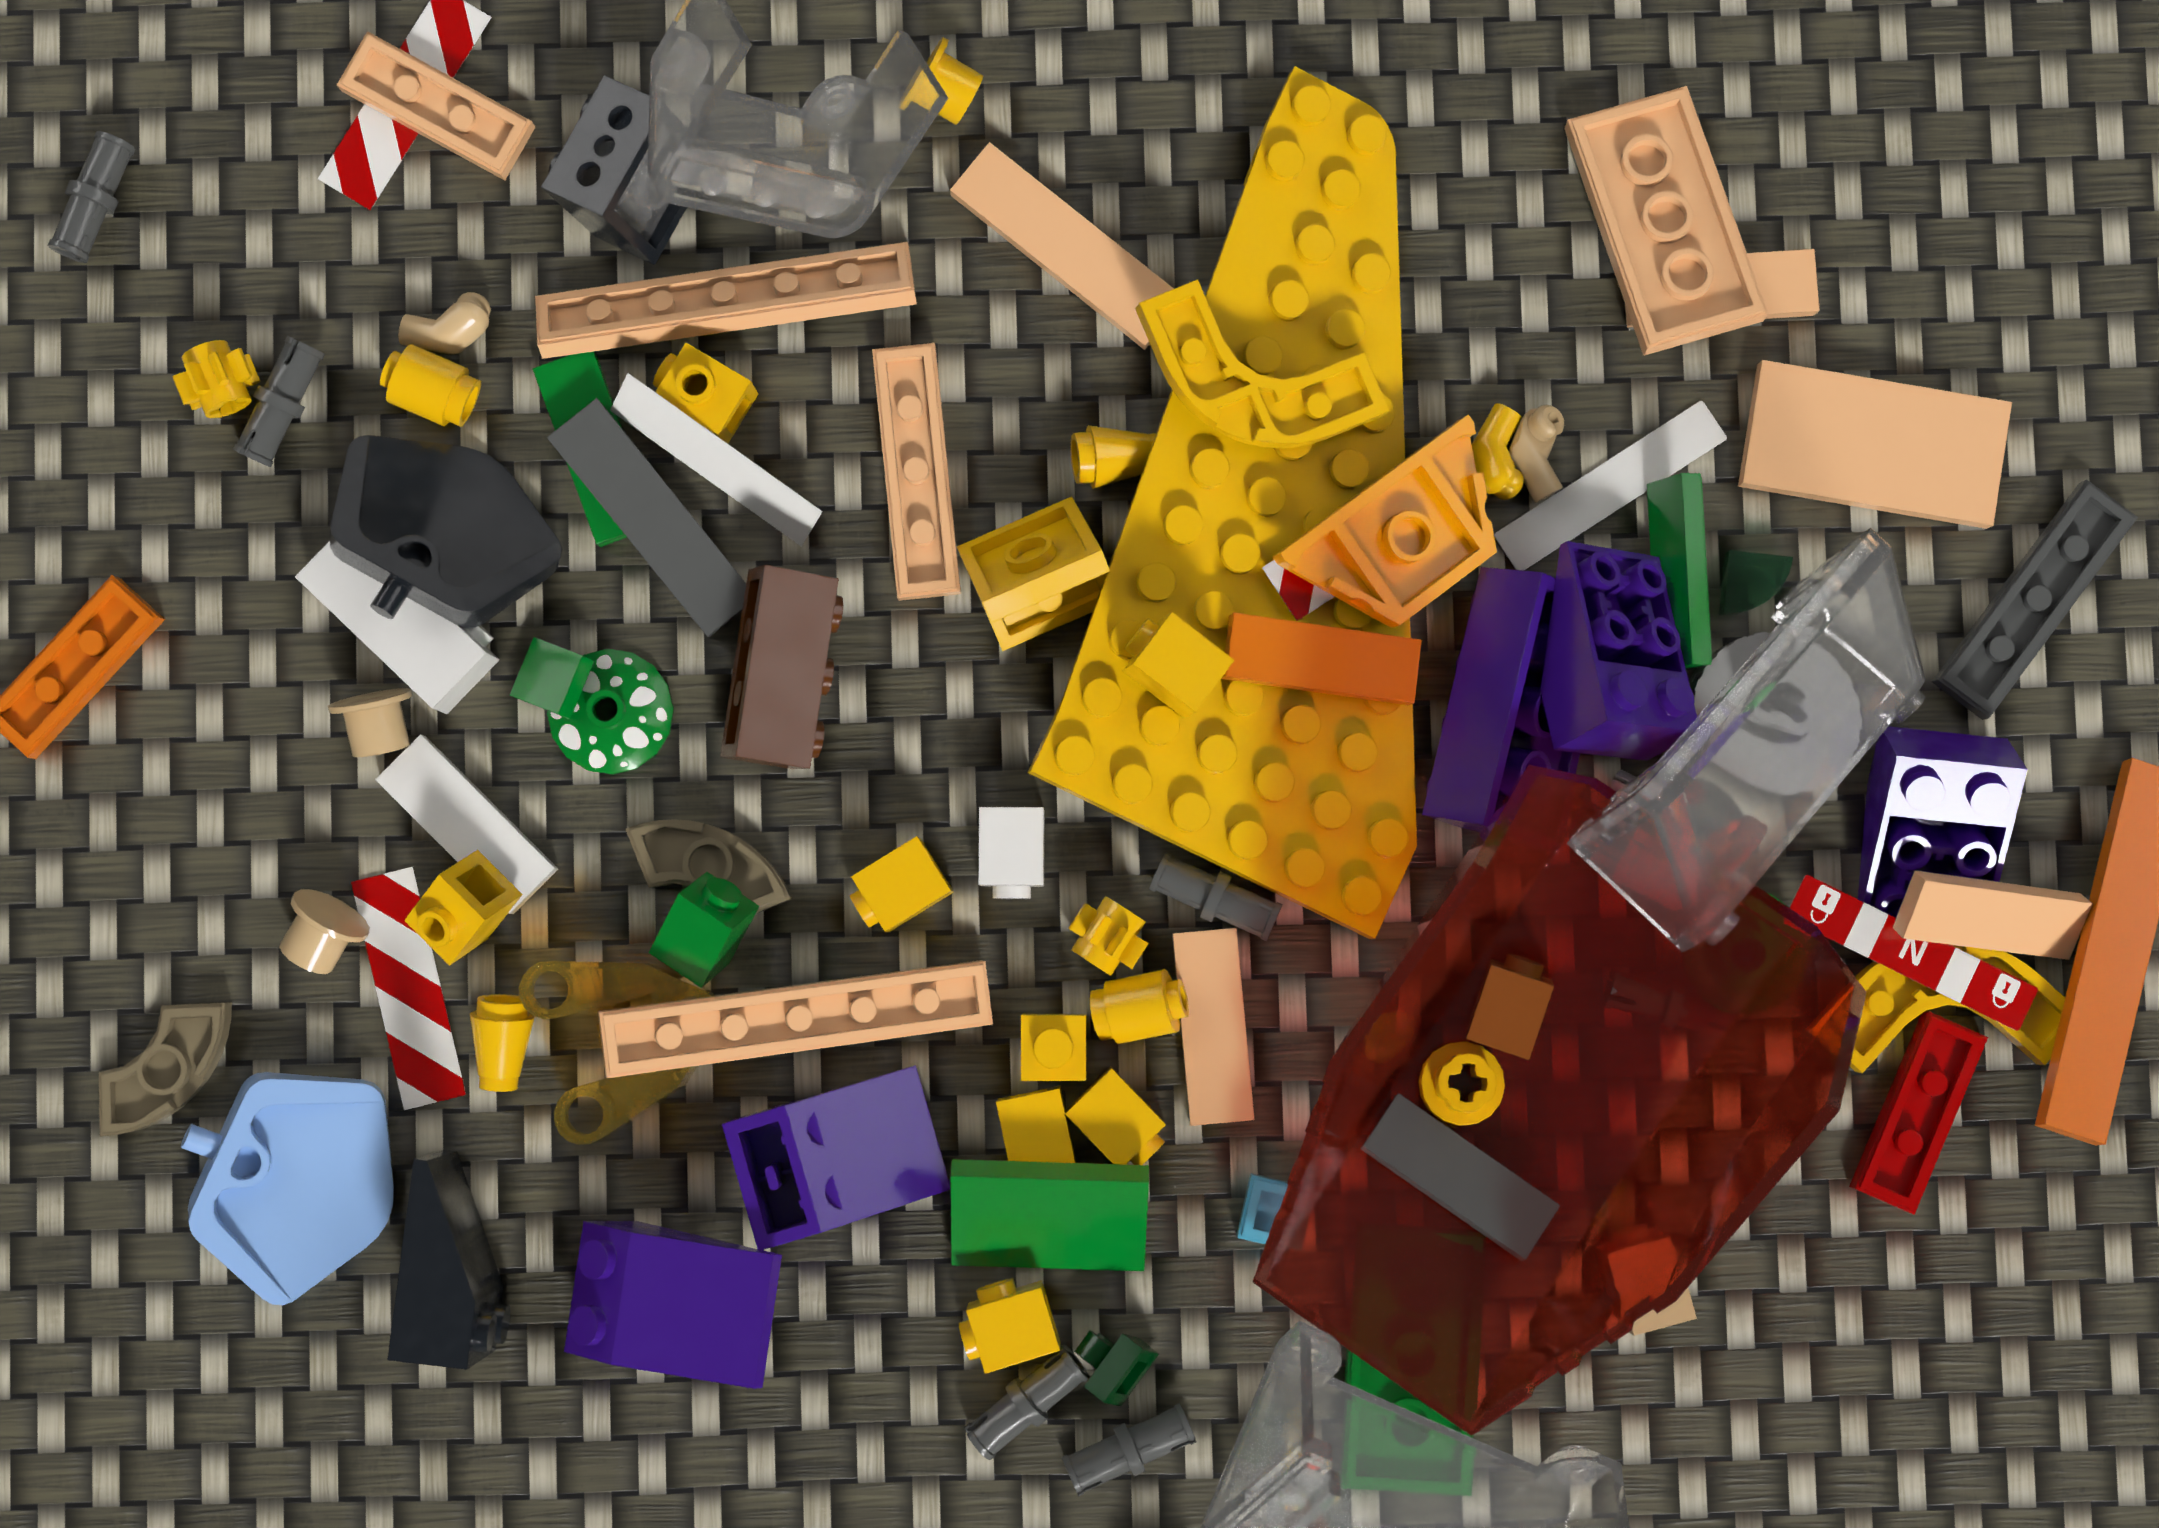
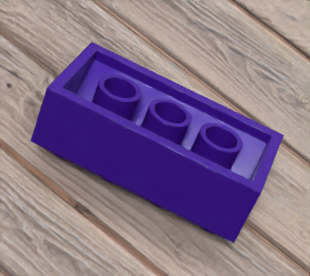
M1481 567L1476 590L1471 598L1470 615L1461 652L1456 661V674L1447 712L1441 725V737L1432 775L1427 784V796L1422 815L1460 828L1558 851L1580 753L1553 749L1541 694L1556 578L1543 572Z

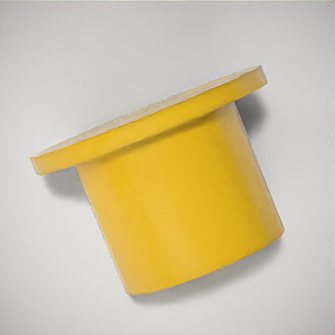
M942 37L917 78L903 109L910 112L917 102L957 125L973 100L983 80V75L946 54L944 51L949 40Z

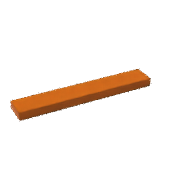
M2135 758L2125 760L2121 764L2089 901L2093 904L2081 930L2034 1125L2095 1146L2106 1145L2159 921V766Z

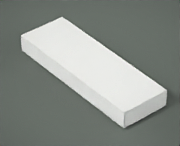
M420 734L375 779L457 862L478 849L523 894L509 911V914H514L558 870L424 735Z

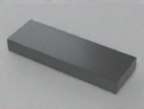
M1399 1093L1394 1096L1360 1147L1365 1153L1520 1261L1526 1260L1560 1207L1558 1203Z

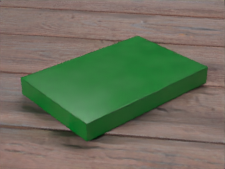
M952 1159V1265L1144 1271L1149 1165Z

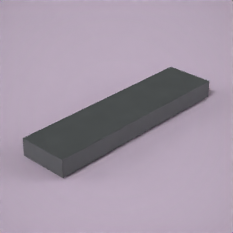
M597 398L547 437L707 637L712 636L742 612L746 582Z
M2090 481L2080 482L1934 677L1932 683L1980 719L1990 718L2138 517Z

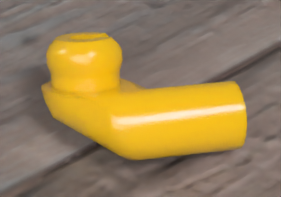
M1495 403L1472 443L1476 472H1483L1486 492L1494 494L1501 500H1508L1515 497L1523 486L1524 477L1522 472L1515 468L1507 448V444L1522 417L1513 409L1503 404Z

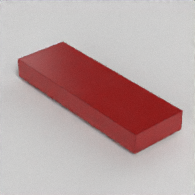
M1924 1011L1920 1015L1849 1187L1915 1215L1988 1039L1987 1036L1930 1011Z

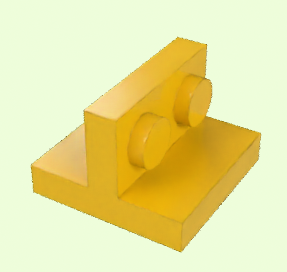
M1072 496L957 546L1002 651L1093 612L1106 573L1110 572L1103 551Z

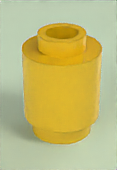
M413 344L408 345L402 353L393 351L388 357L380 377V385L387 388L386 401L441 426H446L450 422L462 427L473 411L481 388V381L469 376L468 368Z
M1166 969L1105 981L1102 989L1092 990L1090 993L1092 1021L1097 1036L1101 1041L1114 1039L1117 1044L1177 1033L1180 1030V1019L1189 1016V1004L1184 984L1181 979L1172 981Z

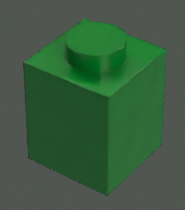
M706 871L677 895L648 953L702 988L729 965L759 905L742 895L740 889L732 882L723 878H717Z

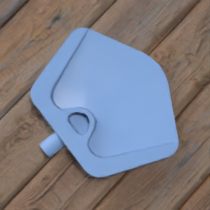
M272 1072L256 1073L247 1078L242 1084L219 1134L190 1124L182 1140V1149L208 1158L189 1199L188 1221L192 1235L258 1296L270 1304L285 1305L299 1298L367 1248L380 1235L389 1220L394 1202V1180L386 1099L382 1090L374 1082L364 1079Z

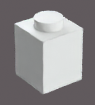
M979 807L978 885L993 886V899H1031V887H1044V807Z

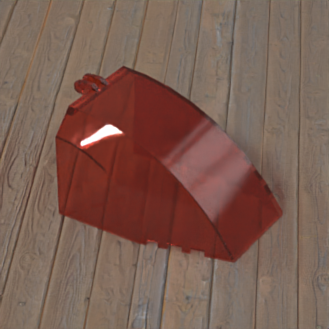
M1528 765L1427 910L1329 1061L1322 1081L1324 1084L1318 1101L1310 1115L1298 1158L1292 1167L1282 1204L1274 1218L1252 1282L1470 1436L1532 1397L1535 1387L1557 1372L1564 1376L1579 1366L1582 1356L1607 1340L1612 1344L1632 1331L1634 1322L1651 1310L1658 1314L1676 1302L1840 1111L1867 992L1817 926L1733 870L1763 828L1761 823L1752 817L1748 818L1745 823H1741L1717 859L1698 847L1709 831L1718 825L1725 814L1728 801L1717 794L1710 798L1684 834L1680 835L1597 778ZM1507 953L1543 964L1545 967L1542 976L1552 979L1554 984L1529 1060L1466 1039V1029L1490 958L1504 963ZM1612 987L1615 988L1618 992L1611 994ZM1466 1041L1484 1047L1495 1056L1503 1070L1505 1089L1500 1105L1490 1117L1477 1124L1456 1126L1440 1121L1428 1111L1420 1097L1418 1080L1422 1065L1433 1051L1449 1043ZM1462 1064L1460 1074L1449 1076V1088L1459 1090L1460 1101L1468 1102L1470 1092L1481 1090L1482 1081L1480 1078L1471 1076L1469 1065ZM1396 1094H1401L1560 1205L1526 1260L1520 1261L1360 1149Z

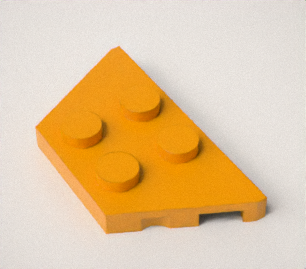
M1469 414L1456 421L1274 555L1273 559L1284 569L1390 628L1403 624L1497 553L1492 522L1488 519L1485 512L1487 492L1483 472H1476L1470 437L1476 434L1474 421Z

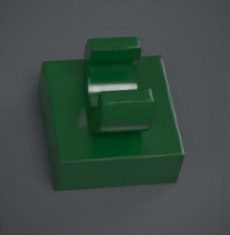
M1089 1330L1074 1351L1087 1363L1096 1368V1371L1084 1387L1102 1402L1117 1406L1123 1405L1159 1355L1140 1338L1122 1333L1114 1344L1101 1333L1097 1335Z

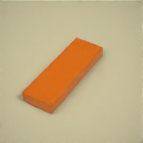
M111 575L0 695V733L27 758L37 759L165 619L122 579Z
M1234 612L1229 615L1225 653L1233 658L1234 662L1222 679L1411 705L1415 703L1422 640Z

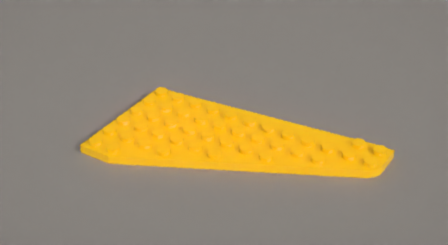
M1294 66L1262 130L1243 184V191L1205 297L1223 339L1237 360L1256 373L1278 379L1294 378L1311 374L1365 352L1390 411L1382 417L1314 444L1294 448H1268L1246 444L1215 431L1190 412L1174 391L1171 390L1109 565L1110 572L1106 573L1061 703L1027 773L1368 939H1375L1417 847L1413 704L1402 705L1221 678L1197 712L1183 718L1122 671L1133 657V655L1125 650V647L1148 618L1158 624L1162 618L1173 612L1224 652L1229 615L1234 612L1296 621L1262 567L1273 561V556L1405 460L1397 177L1394 139L1387 123L1372 106ZM1333 597L1299 621H1296L1411 638L1410 618L1403 624L1390 628L1336 597Z

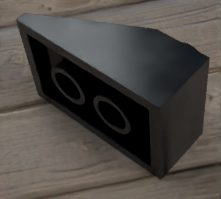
M442 1150L413 1160L387 1360L467 1370L496 1351V1343L503 1344L505 1342L510 1323V1305L502 1304L504 1286L457 1151Z

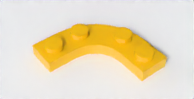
M1198 280L1139 302L1135 308L1157 362L1176 396L1203 423L1229 438L1260 447H1300L1326 440L1382 417L1390 411L1365 352L1311 374L1288 379L1260 375L1238 361L1222 337Z
M1952 945L2038 988V992L2020 1030H2013L1875 961L1861 970L1808 1029L1855 1072L1863 1073L1905 1025L1926 1010L1951 1005L1968 1008L1986 1019L2035 1064L2046 1065L2051 1059L2065 997L2030 966L2004 951Z

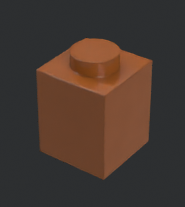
M1507 953L1504 963L1490 958L1466 1029V1039L1529 1060L1554 988L1552 979L1542 976L1545 966L1536 961Z

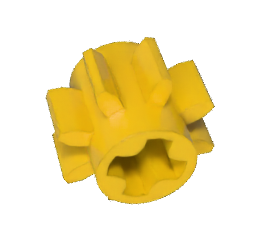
M214 340L199 344L182 355L181 358L186 371L172 376L183 405L190 404L192 410L202 407L207 418H220L234 414L251 403L252 400L246 387L260 383V378L250 354L244 355L242 348L231 351L227 341Z
M1107 896L1104 897L1097 910L1084 903L1068 928L1079 935L1071 951L1112 976L1120 962L1133 969L1149 944L1137 936L1146 922Z

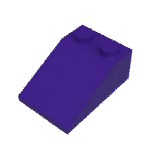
M583 1221L564 1352L614 1366L753 1389L763 1388L782 1255L639 1221Z

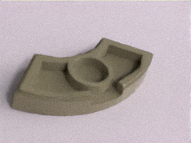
M677 819L651 821L626 828L649 888L672 884L689 886L707 871L717 878H723L732 882L740 889L742 895L759 905L756 914L793 899L787 885L768 859L755 847L726 830L705 823Z
M232 1003L161 1005L157 1031L144 1052L123 1067L99 1072L100 1137L124 1134L154 1125L181 1109L201 1090L214 1072L224 1052L231 1024Z

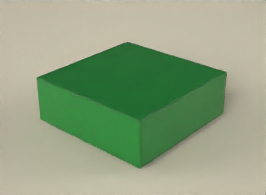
M533 637L510 696L571 719L594 660Z

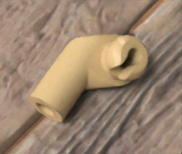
M467 292L462 294L457 302L449 307L437 320L405 314L399 327V343L404 346L413 344L425 350L445 354L461 353L487 329L491 312L490 304L482 295L475 292Z
M1541 405L1538 408L1530 409L1524 414L1509 448L1515 468L1522 472L1523 482L1535 503L1546 499L1563 488L1547 460L1556 436L1561 434L1564 428V418L1561 412L1551 405Z

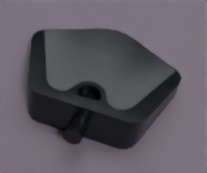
M375 435L359 436L350 443L331 521L330 548L333 554L342 562L383 584L370 604V607L378 614L388 619H393L405 599L409 598L456 625L464 628H474L489 621L548 579L557 570L562 553L559 539L512 474L490 455L458 445Z

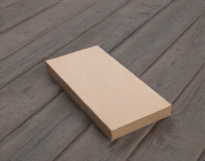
M1687 86L1568 119L1564 130L1643 356L1763 322L1769 313Z
M1761 360L1756 368L1738 487L1987 529L1994 525L2012 402Z

